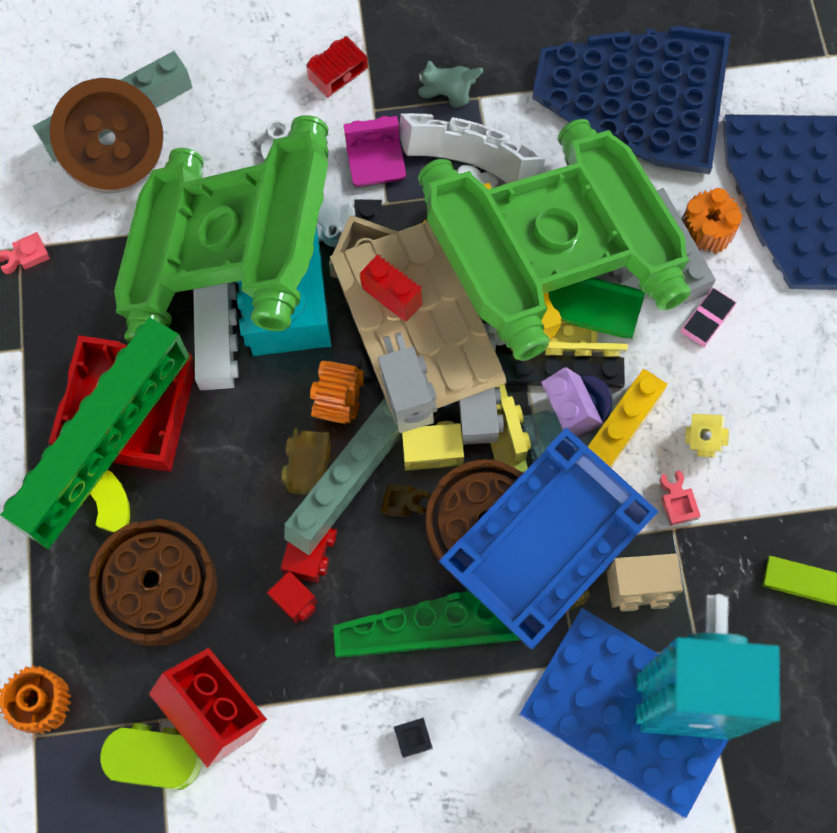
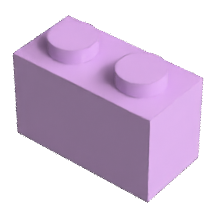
M565 367L541 382L563 430L567 427L580 439L603 425L591 397L578 374Z

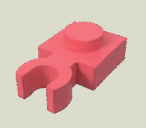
M38 232L13 242L14 250L0 251V263L9 260L7 264L1 266L5 274L14 272L20 264L26 270L50 259Z
M680 470L674 474L676 479L674 484L667 481L665 474H662L659 479L662 489L668 492V494L662 496L661 500L670 526L697 520L701 517L692 488L686 490L682 488L684 476Z

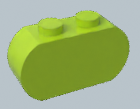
M133 723L132 729L120 728L114 731L104 742L100 755L101 766L107 777L113 781L183 790L195 781L201 769V759L176 728L164 727L163 733L152 732V726Z

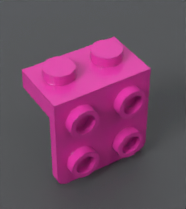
M382 116L374 120H357L343 124L351 177L355 187L402 181L406 178L397 116Z

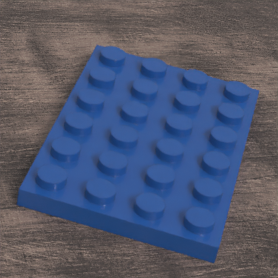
M582 608L519 715L686 819L728 740L640 732L641 724L636 723L635 717L636 706L641 704L642 691H637V674L642 672V668L656 657L658 653Z

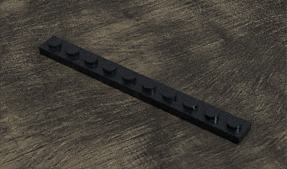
M339 350L338 363L356 366L358 370H363L364 381L379 382L367 351ZM496 354L506 377L505 385L543 386L542 381L565 367L579 376L597 377L605 382L609 388H624L625 385L624 357L538 355L529 360L521 361L515 359L513 354Z

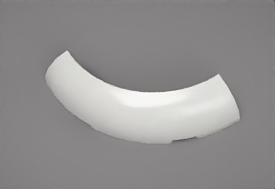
M401 114L400 140L407 156H433L457 160L484 169L501 178L506 183L538 175L545 164L546 159L529 145L523 144L519 146L509 141L510 136L482 124L458 118H451L450 122L433 120V115Z

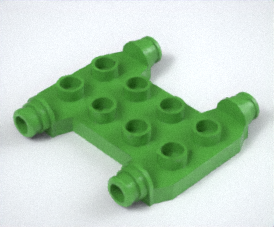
M302 115L294 118L288 135L273 140V144L262 164L202 178L203 157L192 149L181 147L170 151L169 161L166 162L165 167L151 170L149 178L138 195L114 289L117 305L116 313L127 319L126 326L128 329L125 332L124 339L128 344L133 339L137 327L140 324H144L149 317L166 327H170L172 317L166 310L176 292L242 281L241 290L253 298L252 305L254 310L251 314V320L255 325L269 331H283L290 327V317L294 314L295 307L299 305L301 298L296 288L308 270L309 262L313 255V241L317 220L324 199L323 190L329 154L326 138L329 128L324 121L311 115Z
M576 119L569 122L558 134L557 140L563 146L562 151L567 164L565 167L491 189H487L478 181L471 171L459 174L458 171L453 170L451 161L447 159H437L428 163L421 169L418 175V181L423 186L424 200L427 205V221L478 316L497 329L496 333L499 339L504 341L506 346L513 350V355L517 360L525 361L534 358L546 350L549 345L550 339L544 333V325L541 321L548 309L544 301L543 294L622 267H626L640 280L639 286L641 290L647 293L651 299L655 300L659 310L666 311L677 307L691 293V288L685 283V275L682 272L689 262V258L686 253L685 236L631 148L612 135L610 130L597 133L596 130L591 129V125L586 119Z

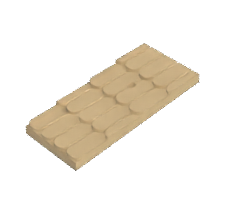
M428 221L424 222V224L421 223L398 231L396 234L393 233L373 240L371 243L367 242L345 250L343 253L339 252L330 256L336 276L392 416L393 413L381 378L378 356L387 354L383 337L386 336L390 337L394 351H398L395 334L399 332L402 334L406 348L414 346L416 355L423 356L427 368L426 376L428 383H432L435 391L437 408L506 383L502 366L488 338L482 320L478 316ZM376 255H381V258H385V262H390V265H394V269L398 268L399 272H403V275L408 276V279L412 278V282H416L417 286L421 285L423 305L407 322L403 321L362 289L359 274Z

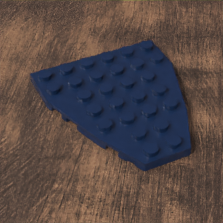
M671 26L669 31L655 32V29H646L645 34L631 35L630 31L588 37L587 42L575 45L573 41L563 43L561 46L542 48L532 99L567 122L576 119H586L589 121L591 129L596 130L597 133L610 130L612 135L631 148L635 156L651 164L710 175L713 166L731 34L684 26Z
M725 114L723 118L726 168L729 174H733L737 183L736 190L738 195L742 194L746 203L745 211L758 240L763 247L767 246L774 257L772 262L782 272L789 289L837 290V116Z

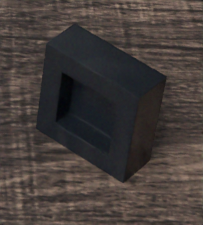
M354 199L355 217L381 225L382 200Z
M424 717L394 726L403 759L433 749Z

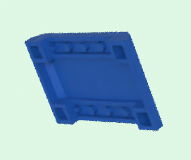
M566 427L479 521L439 560V563L532 650L659 511Z

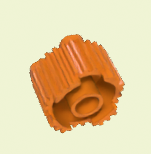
M715 188L709 192L704 190L703 194L699 192L697 196L694 195L693 199H690L683 214V223L698 249L702 248L704 252L709 250V252L717 254L718 251L722 252L723 249H727L742 220L741 208L737 207V202H733L734 198H729L730 195L725 189Z
M321 361L318 372L320 380L313 382L310 392V399L315 400L311 415L319 419L346 424L351 419H356L360 406L358 398L360 386H363L364 371L358 370L356 366Z
M25 666L24 670L21 669L19 674H13L14 678L9 677V683H4L3 689H0V707L2 709L0 712L5 714L3 718L8 720L7 723L12 725L13 728L26 733L44 734L45 731L50 732L51 728L57 729L64 723L66 718L65 712L69 711L67 705L71 704L68 701L71 695L67 694L70 690L66 682L53 672L39 666L38 668L35 666H31V668ZM38 696L37 703L34 706L31 705V700L37 699Z

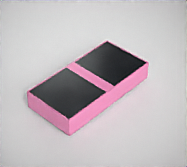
M713 287L684 325L681 333L705 348L737 302Z

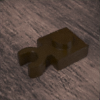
M387 484L380 512L387 516L409 517L411 510L418 514H425L427 509L419 506V503L423 498H430L431 494L410 485Z

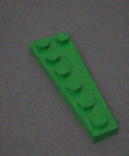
M470 591L457 592L447 595V597L423 601L417 605L402 609L397 608L386 611L383 614H374L333 625L336 658L520 640Z

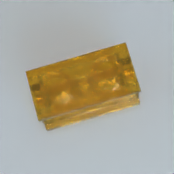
M294 428L293 438H288L286 455H290L288 466H283L281 482L285 483L288 493L308 495L326 473L332 442L329 432L301 431L299 436L298 429Z

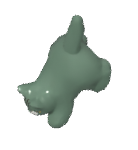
M428 61L426 68L420 74V81L424 86L419 88L418 93L423 98L445 95L448 97L452 107H462L469 102V89L475 83L476 78L483 73V69L481 67L469 69L464 66L440 69L431 61Z

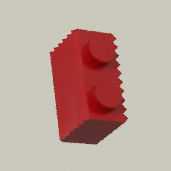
M344 36L343 39L332 42L327 51L324 50L320 55H314L307 63L306 68L309 80L328 98L367 70L368 61L367 55L347 36Z
M376 255L360 272L362 289L403 321L407 322L423 305L421 285L417 286L416 282H412V278L408 279V276L403 275V272H399L398 268L394 269V265H390V262H385V258H381V255Z

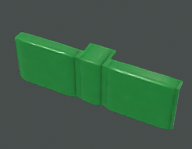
M593 277L548 292L553 307L560 313L561 321L577 327L627 339L633 338L645 292L637 288Z

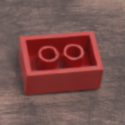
M209 648L163 672L149 693L207 768L252 740L267 721L266 717Z

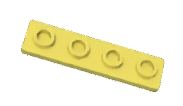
M561 321L562 324L555 337L550 338L549 345L543 352H546L545 356H563V352H574V356L591 357V352L603 353V357H620V353L628 350V344L597 343V331Z
M505 384L496 386L500 387L501 404L496 405L497 415H503L504 432H499L498 442L490 443L494 460L505 462L507 465L525 472L528 469L526 463L527 452L531 449L529 435L527 432H522L520 422H523V414L520 405L515 406L513 396L508 397Z

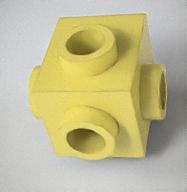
M692 414L691 426L686 427L685 443L690 444L692 451H697V456L715 457V452L723 453V446H728L729 428H724L725 417L723 415ZM706 432H711L709 440H703Z

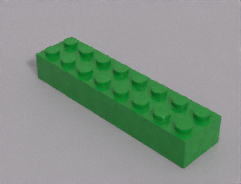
M151 317L144 324H140L137 327L133 339L127 347L122 348L118 352L116 362L110 370L100 376L97 387L91 395L86 396L82 400L79 411L73 419L68 420L63 425L58 439L53 445H49L42 454V460L34 470L26 474L22 482L23 485L18 492L5 502L3 511L0 514L1 517L48 550L190 358L178 333Z

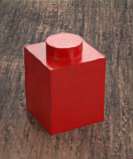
M290 571L267 592L271 600L295 624L300 619L305 621L316 610L314 606L317 603L315 596Z

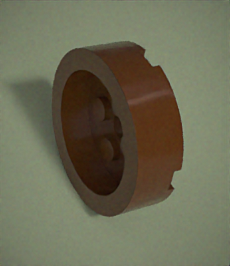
M95 78L75 85L60 98L54 108L50 121V141L58 164L77 184L95 192L119 193L138 186L151 174V170L155 169L163 147V126L155 106L138 88L118 79ZM105 130L112 132L115 136L114 143L108 146L102 144L99 140V135Z
M484 459L462 464L447 473L440 480L431 495L426 512L427 539L438 561L478 522L480 514L487 512L524 473L523 471L521 472L502 461Z
M163 519L139 523L136 521L114 532L97 551L89 571V596L98 617L107 627L122 638L143 646L168 645L190 635L208 616L217 592L216 569L211 556L203 544L184 526ZM151 572L157 573L159 575L158 585L151 588L145 587L143 583L144 577Z

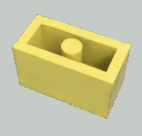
M442 421L434 426H422L402 433L405 471L454 467L464 464L461 423L454 424L452 421Z

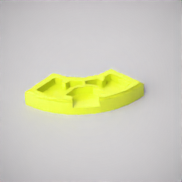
M107 470L90 495L97 503L98 516L96 526L114 533L129 524L130 505L122 484L112 472Z

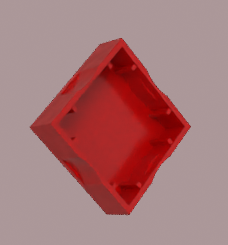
M78 336L68 371L67 389L58 407L49 439L50 445H53L61 435L60 432L63 425L68 420H72L79 411L82 400L86 396L91 395L97 387L100 376L104 372L109 371L116 362L118 352L128 345L119 341ZM188 352L190 356L188 361L113 463L171 472L195 376V360L190 352Z

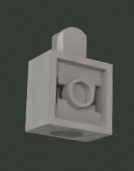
M399 332L395 334L398 351H394L389 336L383 337L387 354L378 356L382 382L398 432L403 433L434 423L433 412L437 411L435 403L437 399L432 383H428L426 376L427 368L423 356L416 355L414 346L406 348L402 334Z

